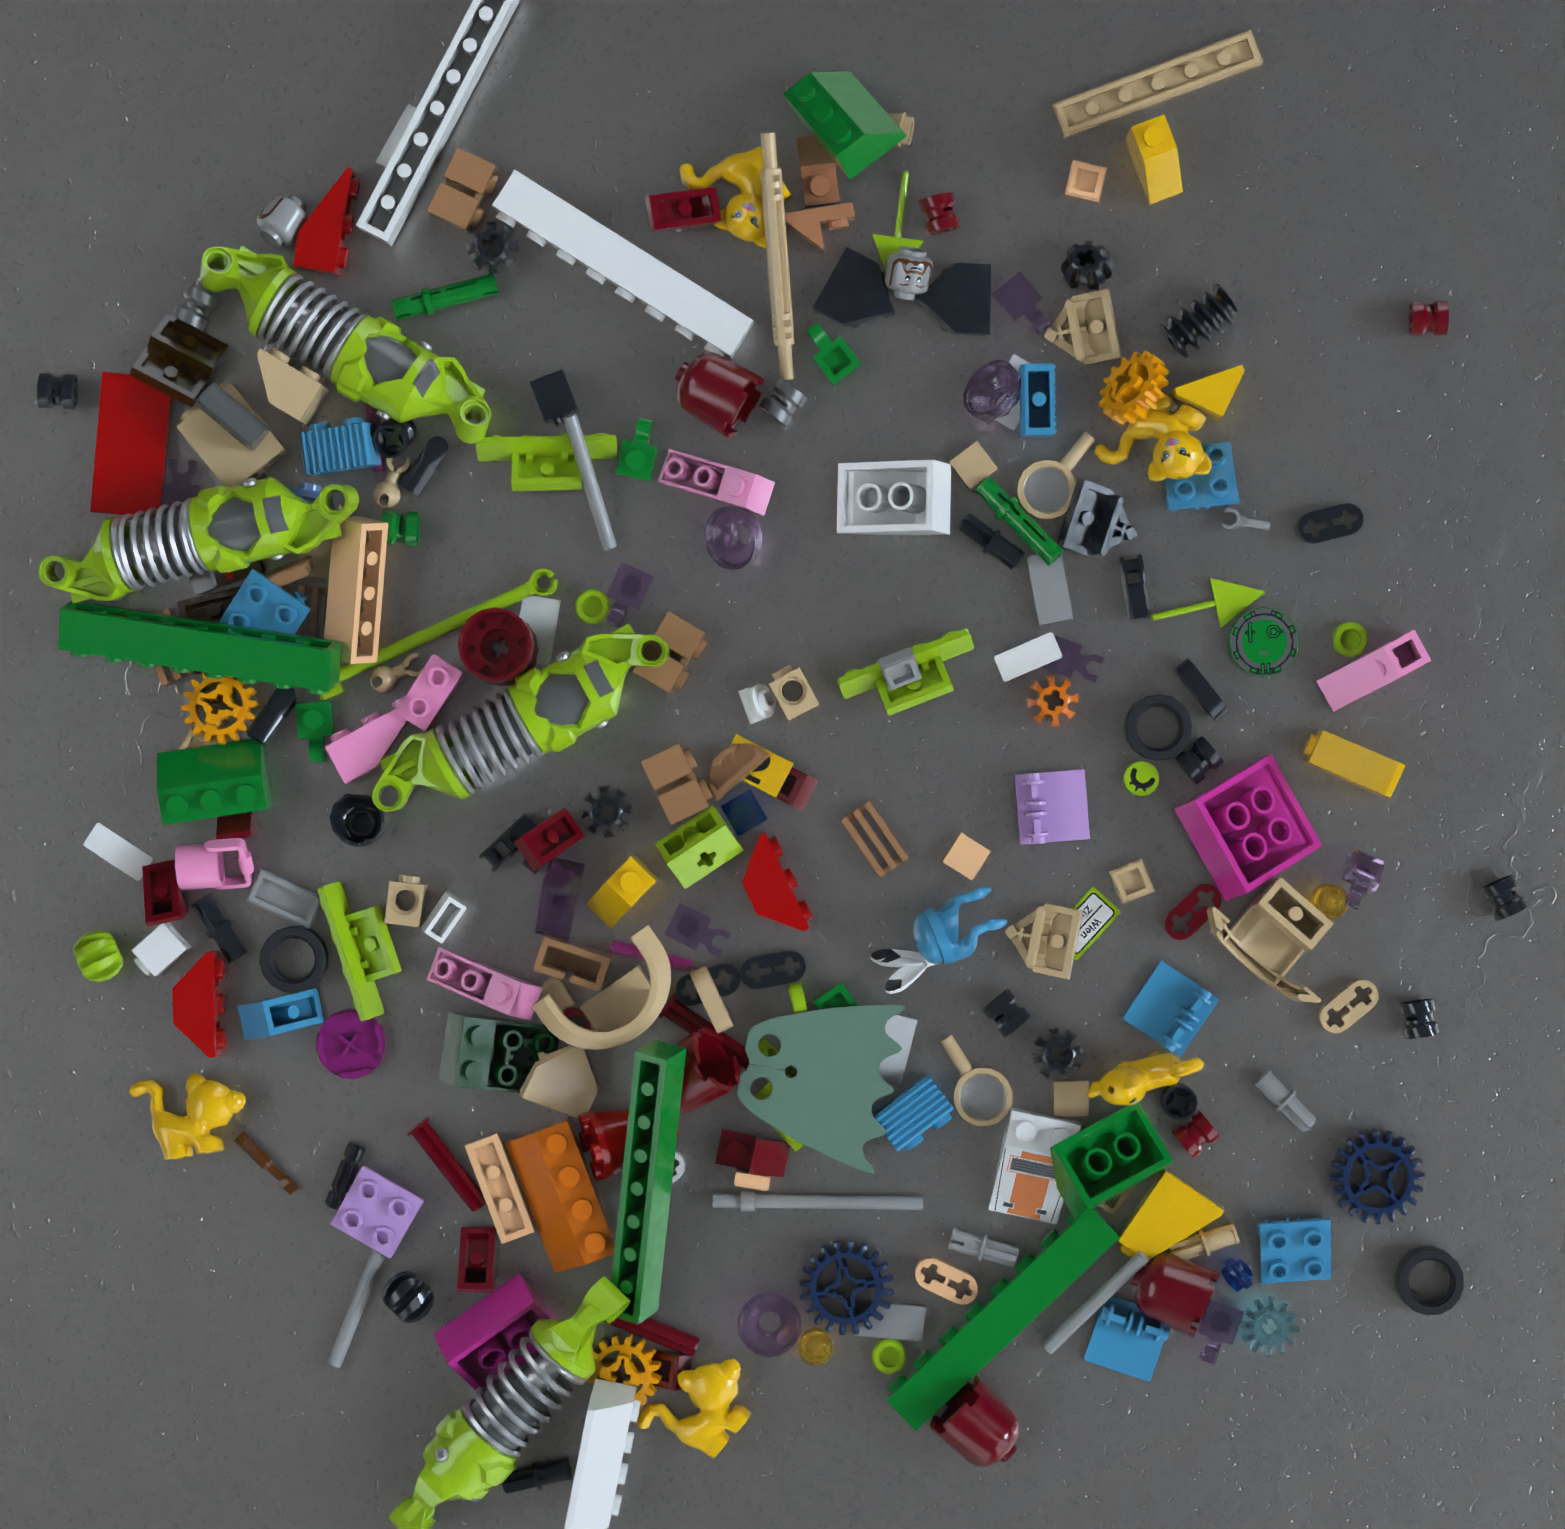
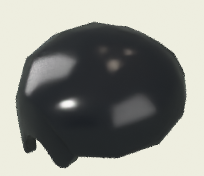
M349 793L342 796L333 804L329 817L332 830L338 839L346 845L353 847L372 845L373 842H376L382 836L386 824L384 812L375 806L373 799L368 795H353Z

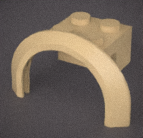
M1272 878L1230 929L1226 926V923H1229L1230 920L1216 907L1208 908L1207 916L1213 935L1249 971L1271 988L1293 1001L1320 1003L1322 1001L1306 986H1298L1285 979L1284 976L1305 951L1312 950L1334 923L1283 878Z
M649 925L630 938L648 965L650 980L640 965H637L581 1004V1010L593 1025L595 1031L580 1027L569 1020L559 1009L550 994L535 1003L532 1008L552 1034L572 1046L597 1050L627 1043L642 1034L653 1024L661 1013L669 995L671 968L663 945Z

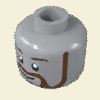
M283 195L273 196L256 218L259 226L258 234L267 243L276 248L292 246L297 240L300 228L308 219L305 213L306 205L294 195L289 197Z
M899 246L898 251L892 252L888 256L884 278L885 285L889 289L894 290V297L914 300L915 294H923L929 289L933 268L932 260L926 256L925 250Z

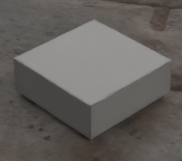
M911 647L878 659L889 691L922 679Z

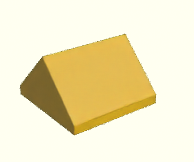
M1243 365L1233 367L1176 387L1169 393V396L1175 403L1181 406L1183 404L1191 406L1200 411L1206 418L1217 422L1223 417L1245 370Z

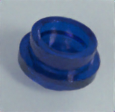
M1229 1258L1225 1261V1267L1221 1269V1274L1226 1282L1237 1292L1243 1288L1249 1289L1253 1285L1251 1280L1253 1273L1249 1266L1241 1259L1236 1261L1233 1258Z

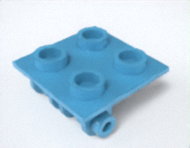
M1231 441L1202 444L1203 451L1212 462V468L1208 474L1192 475L1185 479H1165L1167 509L1178 512V509L1195 508V510H1199V507L1209 509L1210 506L1226 505V507H1230L1231 504H1239Z
M252 569L218 623L295 634L311 609L306 606L305 601L307 597L303 593L295 591L293 595L289 594Z
M1161 960L1122 1019L1181 1057L1220 999Z
M1317 1215L1316 1218L1300 1220V1217H1296L1294 1221H1290L1289 1217H1285V1221H1269L1264 1219L1263 1223H1257L1258 1237H1260L1261 1284L1331 1279L1330 1218L1322 1219L1321 1215Z
M1112 1296L1100 1308L1083 1360L1150 1382L1163 1342L1168 1339L1170 1328L1146 1316L1139 1310L1136 1303Z

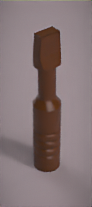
M244 1131L234 1140L262 1169H266L279 1181L278 1184L288 1194L291 1195L298 1188L296 1183L288 1175L285 1176L273 1164L272 1159Z

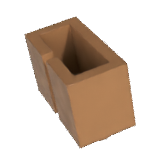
M457 147L444 174L447 180L445 184L440 183L427 210L432 217L469 234L471 227H478L484 216L485 208L481 206L487 194L492 196L499 184L500 177L496 175L498 172L496 165Z
M668 611L654 634L664 639L668 644L670 652L667 661L658 667L635 666L632 672L668 693H671L673 688L680 691L690 674L685 668L691 657L698 660L708 643L703 640L706 633ZM652 641L650 645L648 644L643 653L648 661H655L661 656L662 649L660 644L656 641Z
M680 743L641 761L671 825L710 807L707 800L713 798L705 779L698 781L692 768L698 765L689 747L682 749Z
M546 932L543 936L533 970L561 980L566 976L567 970L574 971L570 979L571 983L600 992L613 954Z

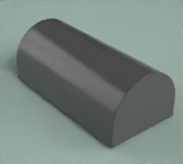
M217 383L211 384L197 399L199 408L250 451H254L270 430L269 427Z

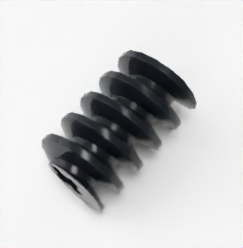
M1218 283L1213 286L1214 296L1206 291L1201 294L1203 304L1195 299L1190 302L1191 312L1183 307L1178 310L1180 321L1170 315L1166 318L1168 328L1159 323L1162 332L1170 344L1185 358L1189 357L1187 345L1190 344L1195 349H1200L1198 340L1200 336L1208 342L1212 341L1210 329L1213 328L1222 334L1224 332L1221 323L1223 320L1231 326L1235 325L1233 314L1235 312L1238 313V310L1232 299Z

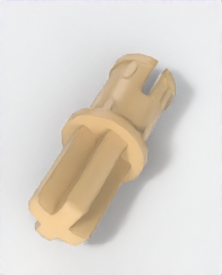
M1229 1222V1224L1205 1232L1200 1229L1198 1230L1199 1234L1187 1237L1168 1249L1170 1254L1188 1260L1206 1254L1207 1257L1211 1256L1210 1252L1233 1244H1239L1240 1241L1234 1223Z

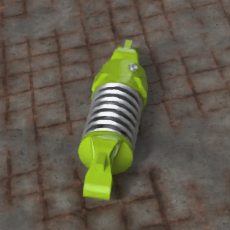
M604 1276L589 1289L573 1317L567 1320L538 1319L530 1328L529 1337L521 1338V1349H513L509 1352L510 1362H500L497 1366L498 1374H490L487 1377V1387H478L476 1389V1399H467L458 1410L450 1411L435 1428L436 1436L433 1437L422 1451L425 1466L418 1476L413 1497L408 1496L392 1511L388 1519L398 1529H430L436 1521L433 1515L437 1505L447 1500L479 1502L492 1486L502 1484L516 1468L515 1461L521 1455V1447L529 1446L528 1436L530 1434L539 1435V1421H551V1414L547 1408L562 1409V1401L555 1392L564 1397H573V1389L567 1380L577 1385H583L595 1372L596 1365L592 1344L596 1326L604 1321L608 1324L612 1323L627 1308L630 1300ZM527 1342L534 1345L540 1353L539 1356L528 1352L526 1348ZM516 1354L524 1356L529 1365L527 1369L516 1363L514 1358ZM505 1367L513 1369V1371H506L505 1373L503 1370ZM557 1379L565 1389L556 1384L554 1380ZM544 1391L553 1399V1401L546 1397Z

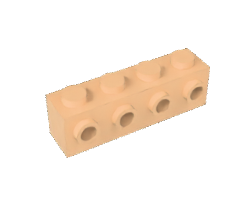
M361 516L348 517L340 525L342 536L332 539L324 639L342 642L341 662L348 664L377 662L388 523Z

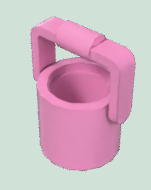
M241 838L208 840L205 843L177 845L175 850V870L180 890L206 888L223 890L247 888L251 885L252 873L254 872L251 852L247 850L246 842ZM238 850L237 857L243 876L225 877L223 851Z

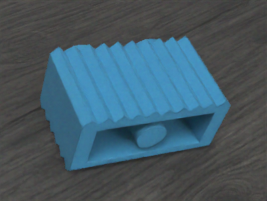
M1053 363L1021 364L1019 367L1020 438H1052L1057 432L1055 429L1057 423L1054 421L1057 418L1054 414L1057 410L1054 407L1057 403L1054 400L1057 396L1054 393L1057 389L1054 386L1056 383L1054 379L1056 376L1054 372L1056 366Z
M363 417L343 419V426L331 428L330 422L315 423L309 425L310 431L300 432L305 475L316 476L381 465L380 454L373 445V435L377 427L374 423L364 422Z
M927 1073L880 1108L873 1116L885 1128V1135L895 1149L899 1151L904 1147L908 1152L924 1140L921 1134L928 1128L933 1126L935 1130H938L950 1121L952 1117L949 1112L954 1107Z

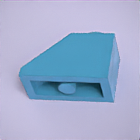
M318 988L237 1006L245 1040L272 1036L325 1022Z

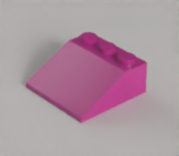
M1272 754L1210 787L1174 809L1225 901L1250 892L1322 846Z

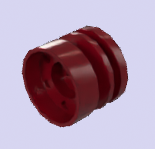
M496 607L480 610L466 621L460 631L458 640L459 655L463 664L469 672L487 684L501 687L512 685L515 683V677L534 668L537 662L539 648L535 633L528 623L510 610ZM503 640H505L504 645L509 650L507 654L500 653L497 658V652L493 650V646L495 644L501 645Z

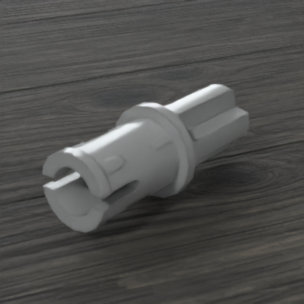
M1267 1070L1254 1083V1086L1275 1105L1274 1110L1276 1112L1281 1111L1301 1132H1306L1314 1125L1316 1117L1295 1097L1296 1092L1294 1090L1290 1092L1275 1077L1271 1070Z
M957 1228L953 1229L948 1250H955L978 1257L977 1261L981 1262L982 1259H986L1009 1267L1015 1266L1019 1255L1018 1247L988 1239L986 1234L984 1237L957 1230Z

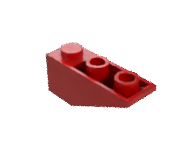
M346 168L300 228L293 266L297 270L339 277L340 268H346L349 249L344 248L346 234H352L355 218L354 213H350L352 199H358L360 191V179L356 178V172L352 168Z

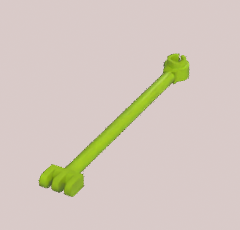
M538 569L533 572L528 582L378 649L377 662L347 663L340 666L339 683L329 692L320 694L321 701H326L345 692L341 681L463 627L466 621L480 610L494 607L503 609L535 594L540 596L552 595L557 590L558 579L552 580L550 587L547 589H541L538 581L543 576H548L551 579L556 574L548 569Z

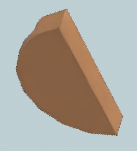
M747 743L732 744L721 750L711 762L709 774V789L715 800H721L771 755L761 747Z

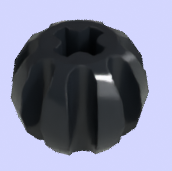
M497 221L486 222L487 230L485 232H480L478 227H476L470 233L471 236L477 238L476 243L466 244L468 255L478 254L471 264L478 270H481L485 264L489 263V274L499 273L498 265L500 263H505L509 269L515 260L508 257V254L513 251L519 252L518 241H507L514 231L507 225H504L502 230L496 232ZM494 240H497V244L501 249L499 252L493 251L491 256H489L485 245H492Z
M1086 240L1083 245L1075 243L1067 250V255L1062 257L1060 268L1062 274H1064L1063 279L1071 289L1078 287L1080 293L1089 294L1091 289L1099 291L1105 287L1107 279L1111 278L1113 272V263L1110 260L1111 255L1103 245L1095 246L1094 241Z
M609 785L598 786L601 797L596 799L589 791L583 800L588 801L592 808L590 811L580 809L581 820L586 817L593 818V824L586 828L593 835H595L599 826H603L605 829L604 838L615 837L612 831L614 824H617L623 832L630 825V823L621 819V815L623 813L633 814L632 804L626 807L620 805L621 798L627 794L619 788L614 798H611L608 794ZM602 802L607 806L614 805L616 809L612 813L613 820L610 822L606 817L600 819L598 816V812L602 810L600 805Z
M1058 1028L1048 1029L1051 1034L1049 1041H1044L1039 1035L1034 1042L1035 1045L1041 1046L1043 1050L1038 1054L1032 1053L1033 1064L1043 1061L1046 1063L1039 1072L1046 1078H1049L1052 1070H1058V1080L1068 1079L1065 1074L1067 1067H1072L1077 1073L1082 1066L1081 1063L1073 1061L1075 1055H1084L1083 1044L1071 1047L1070 1044L1077 1035L1070 1030H1067L1064 1038L1059 1039ZM1056 1045L1059 1049L1065 1047L1067 1049L1063 1053L1065 1059L1062 1062H1059L1056 1058L1051 1061L1049 1059L1053 1055L1051 1048Z
M403 1271L395 1274L387 1281L383 1288L382 1300L403 1322L413 1323L421 1320L429 1313L433 1306L434 1293L414 1272Z

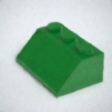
M851 71L810 72L782 93L797 119L849 179H852L907 137L904 131Z
M252 739L226 742V745L214 744L157 753V794L162 825L266 810L273 806L263 746Z
M1139 1102L1133 1106H1126L1050 1147L1057 1189L1075 1219L1159 1174L1174 1162Z

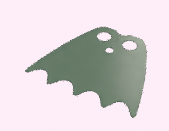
M864 1005L827 1008L780 1016L758 1023L750 1029L747 1035L745 1051L749 1057V1065L747 1070L740 1075V1083L737 1090L739 1100L758 1118L794 1140L844 1164L874 1174L875 1169L863 1155V1146L865 1142L885 1135L886 1130L874 1118L872 1105L877 1099L894 1092L893 1087L881 1077L879 1066L884 1059L902 1050V1047L886 1034L885 1025L891 1017L904 1011L905 1007L902 1005ZM766 1034L777 1036L781 1042L780 1051L774 1056H765L758 1048L760 1038ZM791 1065L796 1067L797 1075L794 1078L787 1077L784 1071L786 1067ZM759 1077L768 1079L773 1086L772 1094L765 1100L756 1099L750 1091L752 1082Z

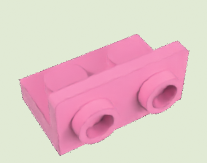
M432 655L397 709V714L424 732L429 731L461 683L466 672L455 665H451L439 656Z

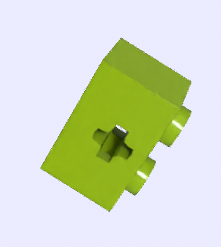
M714 805L655 843L664 861L684 889L744 851Z

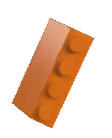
M570 1117L504 1142L554 1273L584 1266L613 1255L616 1235Z

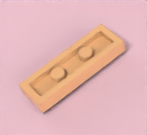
M499 1132L465 1144L467 1154L501 1244L535 1232V1227Z

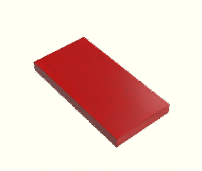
M102 372L90 512L116 515H126L128 513L134 515L139 510L147 512L151 507L159 509L163 505L172 397L130 376V374Z

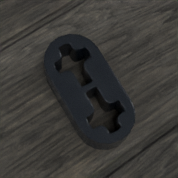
M1351 503L1312 511L1301 516L1298 520L1296 533L1303 542L1308 544H1316L1349 536L1358 532L1364 522L1363 513L1360 508ZM1342 510H1347L1349 515L1354 514L1356 517V521L1351 523V529H1347L1345 524L1333 526L1332 520L1342 517ZM1308 518H1313L1314 523L1326 521L1328 527L1317 531L1316 538H1313L1311 533H1305L1303 527L1309 523Z
M1188 658L1174 668L1175 673L1214 721L1229 711L1223 700Z
M782 951L755 956L747 959L742 964L740 977L742 982L752 989L793 983L803 977L806 971V963L802 955L795 951ZM786 957H792L793 962L800 963V968L795 970L794 976H788L787 971L775 972L774 966L785 964ZM752 963H757L761 969L771 967V973L762 975L760 978L761 982L754 983L752 977H746V971L751 970Z
M723 963L707 968L713 980L717 979L720 975L719 971L724 969L727 974H733L735 977L730 982L729 989H724L722 984L716 985L721 997L734 993L739 987L741 981L740 973L733 965ZM690 973L682 976L675 988L678 1000L688 1006L701 1004L702 1000L698 992L696 993V999H691L689 995L682 994L681 989L686 987V981L692 980Z

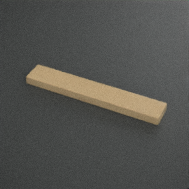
M1249 30L1059 101L1052 106L1063 136L1068 138L1263 64V60L1252 31Z

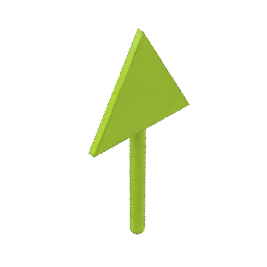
M908 171L902 172L894 237L872 234L885 272L889 254L898 251L899 246L919 248L923 243V240L901 238L909 178Z
M1210 578L1214 600L1154 613L1150 616V619L1155 621L1216 606L1221 629L1266 591Z

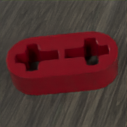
M1199 884L1194 887L1166 914L1163 922L1166 933L1178 940H1184L1192 936L1208 920L1207 906H1202L1197 912L1192 909L1200 900L1197 894L1200 891L1206 894L1211 891L1214 894L1211 898L1212 907L1219 909L1222 898L1217 888L1209 884ZM1190 912L1192 916L1185 923L1188 927L1187 931L1177 930L1174 933L1171 929L1174 926V922L1171 919L1175 915L1182 918Z

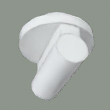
M757 684L738 691L750 724L769 718L774 714L776 697L767 686Z

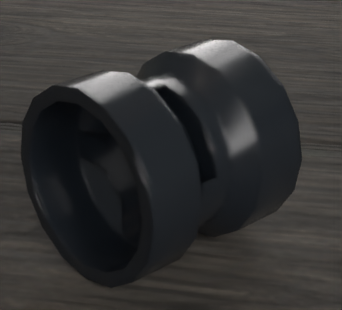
M50 373L39 374L37 382V403L39 408L51 409L54 405H60L63 409H76L79 393L77 375L65 374L62 377H54Z
M391 417L389 420H385L374 432L373 445L375 450L385 458L393 459L399 457L416 437L414 422L410 420L399 423Z
M1200 736L1193 742V748L1188 752L1182 751L1175 757L1176 762L1196 785L1205 779L1206 772L1210 769H1217L1224 763L1217 751L1203 736Z
M1513 874L1495 880L1481 888L1485 899L1493 901L1491 903L1493 906L1491 912L1495 921L1510 917L1527 908L1524 898L1514 891L1517 887V882Z
M1009 989L1003 991L982 1009L988 1019L995 1020L998 1024L997 1029L1004 1038L1013 1033L1031 1017L1024 1007H1019L1015 1003V996Z
M1434 998L1412 1000L1399 1004L1401 1015L1406 1020V1025L1403 1028L1405 1039H1416L1440 1034L1439 1024L1434 1020L1433 1016L1436 1010Z
M1183 1083L1166 1086L1161 1092V1108L1174 1120H1186L1193 1116L1197 1109L1198 1102L1195 1093Z

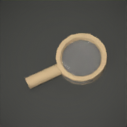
M1083 432L1060 463L1052 460H1042L1032 463L1023 471L1017 484V496L1020 505L1029 515L1037 519L1051 520L1061 517L1067 512L1076 486L1074 476L1070 471L1095 441L1087 432Z
M952 1034L947 1036L940 1043L961 1074L953 1090V1102L958 1114L966 1122L975 1126L988 1127L999 1123L1008 1114L1012 1105L1013 1092L1008 1080L1001 1072L993 1068H973Z

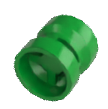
M383 510L382 522L388 523L387 545L403 542L406 546L417 547L420 532V513L408 511L404 515L397 514L394 510Z

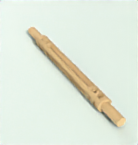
M775 132L761 133L764 168L760 169L773 338L774 345L778 346L780 378L791 380L794 379L792 345L795 344L782 170L777 164Z

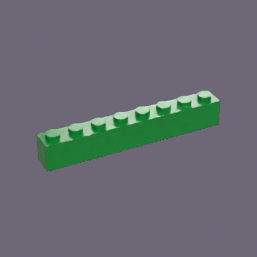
M70 601L60 608L58 650L70 651V655L75 657L97 655L103 656V659L107 662L114 663L129 660L135 661L138 666L145 668H154L161 665L171 667L170 670L177 673H189L193 670L204 672V675L209 678L231 676L237 677L239 682L247 684L263 681L272 683L273 687L279 689H290L293 686L306 688V692L311 694H325L339 683L342 646L340 641L88 602L73 603Z
M654 1040L636 1050L634 1056L611 1282L630 1300L627 1308L617 1318L635 1324H640L657 1312L659 1307L687 1049Z
M1095 1208L1076 1219L1070 1212L1065 1217L1068 1223L1059 1232L1054 1228L1040 1241L1043 1247L1033 1256L1030 1253L1023 1256L1014 1266L1017 1271L1008 1280L1004 1277L999 1279L989 1289L991 1296L983 1304L979 1301L975 1302L963 1314L966 1320L957 1328L951 1325L938 1338L940 1344L931 1353L927 1349L923 1351L913 1361L912 1364L915 1368L906 1377L901 1373L887 1386V1389L890 1391L886 1395L887 1402L915 1431L930 1419L1120 1238L1115 1229Z

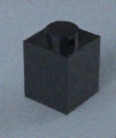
M562 369L530 381L538 406L547 424L553 422L555 427L565 424L564 416L579 412L565 372Z

